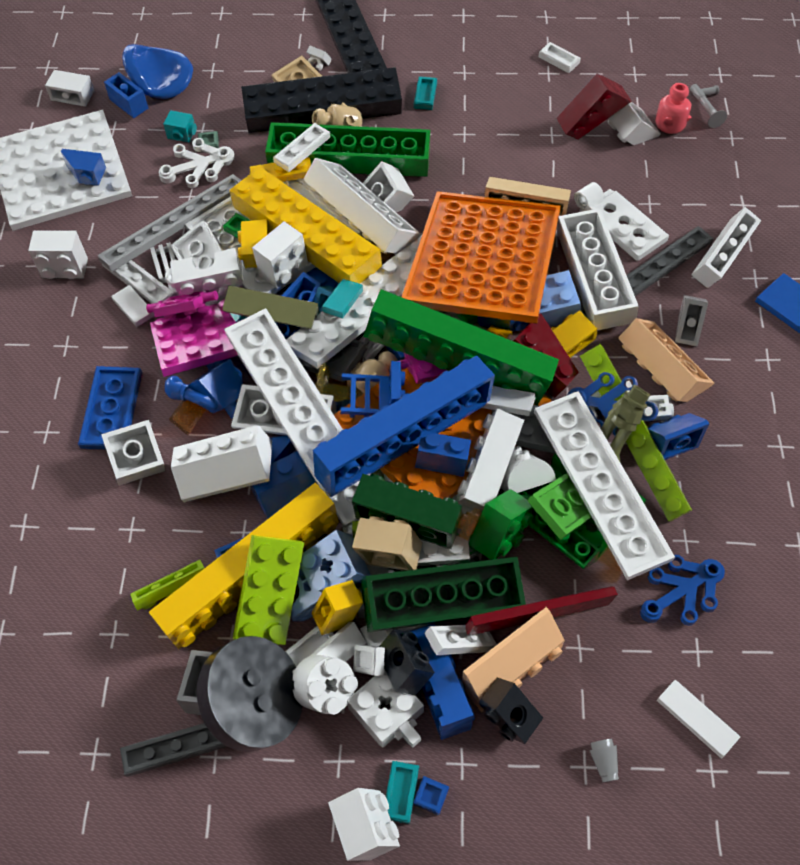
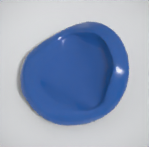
M130 44L126 46L122 53L123 65L130 80L141 88L144 94L152 98L169 99L183 92L191 81L193 66L190 60L178 51Z

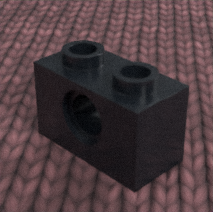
M393 629L379 646L385 648L384 669L395 691L416 696L434 675L429 658L422 651L416 635L410 631Z
M498 677L479 701V705L486 711L484 716L493 724L498 725L500 728L499 733L510 742L516 740L526 744L543 720V716L515 683Z

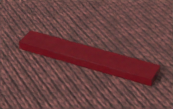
M611 586L471 616L465 629L467 635L470 636L525 624L546 607L553 617L608 606L618 594L615 587Z

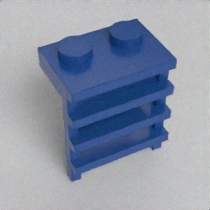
M391 361L389 376L342 373V380L351 381L350 408L341 407L340 414H350V417L355 418V415H364L365 418L376 414L385 405H391L398 401L405 394V390H401V386L405 384V371H401V361ZM356 381H365L364 408H355ZM370 382H379V409H370Z

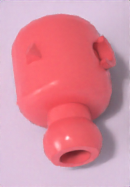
M675 83L670 88V94L663 97L660 101L655 123L662 132L677 134L686 127L687 122L692 118L690 116L692 104L687 99L689 95L687 85Z

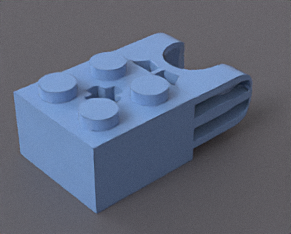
M335 530L302 553L297 579L300 590L299 596L292 606V621H305L312 617L311 613L324 588L353 580L356 588L361 586L360 580L365 576L371 575L365 561L352 548L354 538L351 534Z

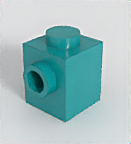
M170 110L163 123L167 139L189 143L192 136L196 134L197 125L194 123L192 114Z

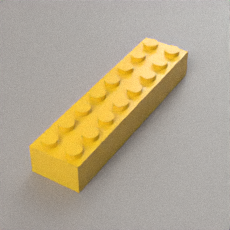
M257 168L229 190L234 208L250 220L267 219L269 232H272L282 222H286L302 233L307 260L336 282L340 283L342 279H346L360 284L382 267L381 251L378 247L263 168Z
M315 482L150 610V615L178 650L181 647L189 646L196 639V635L203 630L213 627L220 616L224 613L232 612L237 607L241 595L251 535L299 540L304 542L303 550H308L317 543L318 538L323 534L331 533L336 528L337 523H339L335 503Z

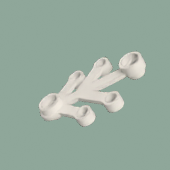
M201 138L194 139L192 141L193 149L196 152L203 151L210 154L205 157L186 150L183 144H176L173 147L174 155L191 161L174 167L170 165L161 166L159 169L160 180L163 183L169 184L175 181L177 174L195 169L193 174H189L185 178L187 186L195 188L198 186V181L207 166L214 163L212 168H208L205 171V177L208 182H215L218 179V173L221 168L232 163L234 151L226 146L215 148L206 145Z

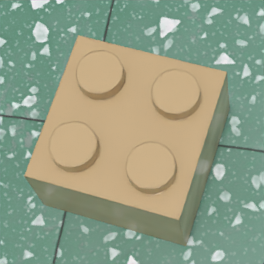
M371 516L369 519H359L352 548L367 565L408 571L417 569L423 543L406 521L394 520V522H387L382 518Z

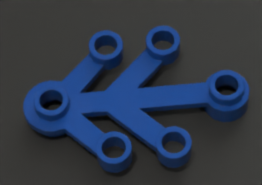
M603 372L597 380L586 388L575 387L567 395L579 391L594 419L602 427L604 422L595 417L589 406L598 407L606 419L608 412L613 409L612 405L617 402L615 399L627 390H631L632 387L628 388L626 386V381L632 379L633 385L637 386L638 382L636 378L626 376L620 384L602 397H592L603 386L610 387L614 383V376L611 373ZM608 375L610 381L604 384L603 377ZM647 401L645 404L647 407H651L653 412L650 416H647L644 410L641 420L652 421L658 415V407L653 402ZM617 426L612 432L614 436H616L617 429L619 428Z
M674 555V560L678 561L680 566L673 565L672 561L667 563L671 571L679 572L683 570L697 575L692 578L666 574L658 567L650 570L648 574L650 583L654 585L661 583L676 586L677 588L657 601H645L640 609V615L648 623L657 622L662 615L663 609L685 596L684 611L680 619L684 625L692 626L698 619V614L695 611L697 587L705 583V595L700 606L705 612H713L718 606V600L715 597L716 583L723 579L725 570L723 565L714 559H707L699 564L684 561L682 556ZM708 568L714 569L716 573L709 572ZM652 574H659L660 579H655ZM705 601H711L713 603V607L707 606L705 604ZM653 606L657 612H650L648 607ZM685 614H691L693 620H688Z

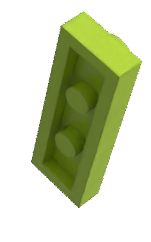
M201 560L131 593L136 610L151 608L158 600L170 596L204 569Z

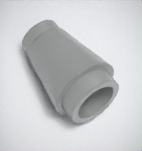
M612 739L592 742L590 753L602 778V782L619 779L617 745L613 744Z

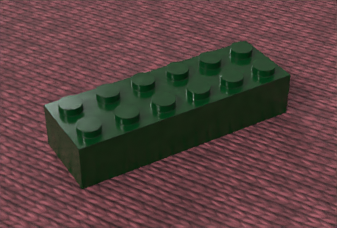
M518 557L369 575L360 580L367 633L468 619L474 615L526 605Z

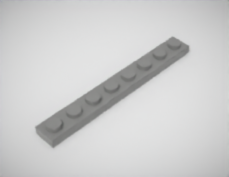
M233 174L102 252L98 255L99 261L111 272L183 229L189 221L231 196L229 190L242 180Z

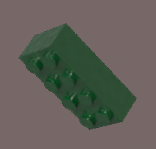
M362 474L352 499L356 519H369V517L374 516L382 518L387 522L403 520L409 523L420 540L447 549H452L461 524L462 505H459L456 500L447 497L444 499L434 497L429 491H416L401 482L391 483L385 481L383 477L377 474H370V476Z

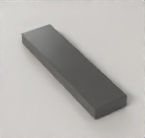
M205 723L122 747L120 752L124 775L128 777L228 746L215 738Z

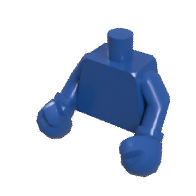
M231 359L207 364L208 372L189 385L184 384L178 376H170L165 381V393L170 399L189 400L211 413L225 409L231 419L234 417L237 405L235 400L239 398L243 384L242 372L234 367Z

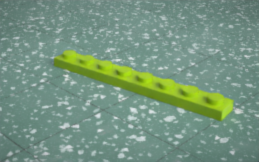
M601 344L580 355L593 382L603 372L611 373L614 376L612 386H603L598 390L601 397L622 382ZM608 375L603 377V383L607 384L610 381ZM624 393L620 395L618 398H616L615 401L621 399ZM641 420L640 424H637L636 430L627 438L626 443L667 520L671 522L689 513L692 509L644 421Z

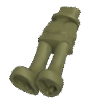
M633 385L629 392H625L623 397L612 405L613 409L608 412V416L600 428L607 440L616 426L620 428L610 444L619 462L621 449L630 434L636 430L637 424H640L643 412L647 408L645 403L650 397L649 393L637 385Z

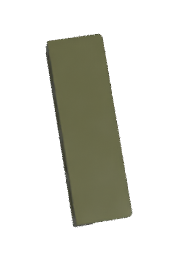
M230 285L222 308L224 312L247 317L266 308L274 322L306 329H312L314 319L319 314L318 303Z

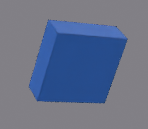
M423 776L413 805L440 815L449 786Z

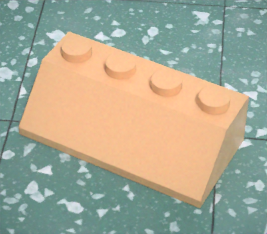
M636 318L618 337L623 343V349L629 354H634L638 359L637 363L643 369H648L653 374L651 376L657 384L663 385L668 390L667 395L676 402H688L714 384L693 360L653 321Z
M547 607L463 671L462 683L465 693L481 712L484 709L479 705V701L497 677L513 682L519 688L523 684L521 681L529 675L532 678L543 668L542 664L549 659L552 662L563 652L561 649L565 640Z

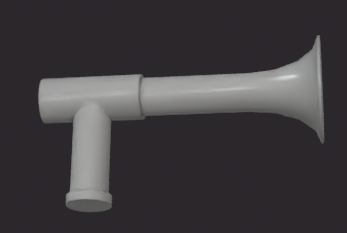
M693 84L690 87V91L710 116L708 120L709 127L716 128L721 126L727 119L726 111H717L706 98L707 95L719 94V86L715 85L714 87L700 89L697 84Z

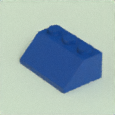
M298 451L270 465V478L268 482L252 485L250 488L267 519H269L314 484L316 480Z

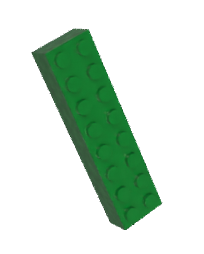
M271 123L265 150L267 164L274 163L273 157L313 124ZM319 125L330 132V138L308 156L310 157L311 164L317 158L338 163L350 173L371 174L382 161L398 168L402 176L428 177L431 130Z
M380 289L373 305L364 333V337L374 343H380L397 352H403L417 360H424L440 369L448 371L457 367L462 361L469 360L477 355L495 374L493 386L535 393L534 405L537 406L553 381L559 361L557 358Z

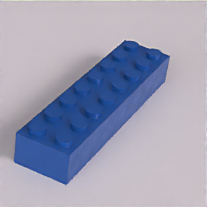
M477 355L469 360L462 361L450 371H444L435 380L425 382L419 389L410 394H404L398 401L391 405H385L376 414L361 419L358 424L349 429L340 431L336 437L329 441L319 443L313 449L314 476L330 497L335 496L360 481L362 474L370 475L417 447L422 431L438 434L485 406L491 399L495 374Z

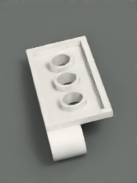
M591 182L574 194V200L580 208V212L601 209L612 240L636 261H639L668 241L669 235L617 191L609 189L603 193L602 188L597 183ZM605 209H611L614 212L609 213L606 212ZM620 221H625V222L628 223V225H627V224H620L619 222H620ZM633 234H641L643 237H635Z

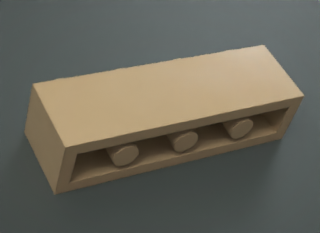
M489 177L484 197L561 205L559 216L567 214L571 190Z

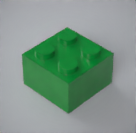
M510 489L485 504L468 544L491 560L497 559L501 555L505 556L511 548H517L523 541L524 535L522 533L524 528L533 519L531 513L534 508L527 499Z

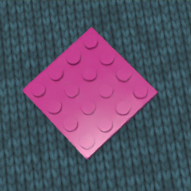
M225 300L210 306L200 307L193 314L184 315V312H181L172 318H158L150 322L164 377L238 355L224 331L225 328L237 323L230 313L223 311L222 308Z

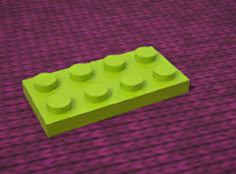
M251 535L233 633L234 640L246 636H256L268 639L275 644L285 645L304 542Z

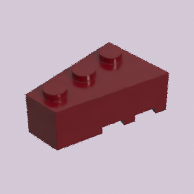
M597 73L556 119L566 135L579 140L632 101L621 85Z
M541 313L539 314L537 324L530 323L515 338L514 342L559 359L553 381L547 389V392L554 398L578 375L579 371Z

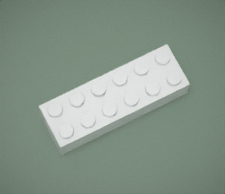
M317 158L314 159L303 178L309 184V189L320 194L325 203L335 207L337 214L346 217L349 220L348 223L352 227L363 232L362 236L369 241H373L382 253L387 254V252L396 255L411 245L412 242L418 240L421 233L385 204L342 165Z
M601 209L559 216L557 234L587 318L597 330L631 324L637 318L639 306Z

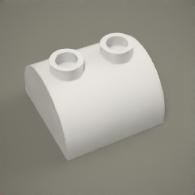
M521 446L514 447L500 488L505 492L511 489L518 493L556 480V477L548 463L530 454L528 450L522 451Z

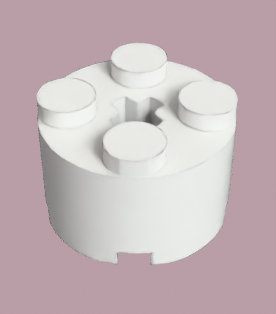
M325 655L310 656L303 659L296 667L292 679L294 681V697L299 704L314 711L333 715L338 714L349 704L347 699L354 694L358 686V681L354 677L352 669L345 661Z

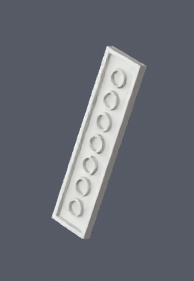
M579 391L535 408L534 414L626 580L673 561L675 558L673 552Z

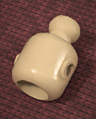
M342 102L341 105L332 104L328 107L327 112L324 109H316L312 115V123L318 125L362 127V116L357 108L349 107Z
M384 351L379 355L378 361L367 359L361 364L358 363L353 371H351V374L389 376L391 361H398V359L391 352ZM347 380L349 391L351 390V381ZM356 381L357 399L365 393V381ZM370 382V389L379 382Z

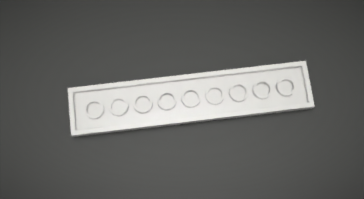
M422 235L417 241L412 242L411 245L401 250L384 263L378 271L360 283L363 285V292L343 319L322 311L314 319L312 329L300 328L287 338L286 341L295 355L318 369L366 330L371 310L380 289L402 297Z
M265 308L225 328L226 336L317 484L335 503L337 516L344 528L351 525L352 521H358L359 519L355 518L352 499L360 481L330 497L314 476L313 449L319 443L336 437L343 429L267 309Z

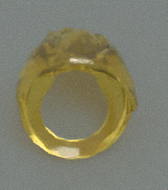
M323 363L319 373L316 375L317 382L314 384L319 393L334 396L335 402L350 400L351 388L329 384V366Z

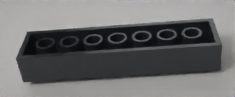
M396 67L241 86L248 133L269 131L271 123L313 124L312 115L316 109H324L327 112L329 106L332 104L341 105L342 102L349 107L357 108L361 113L362 119L402 114V96Z

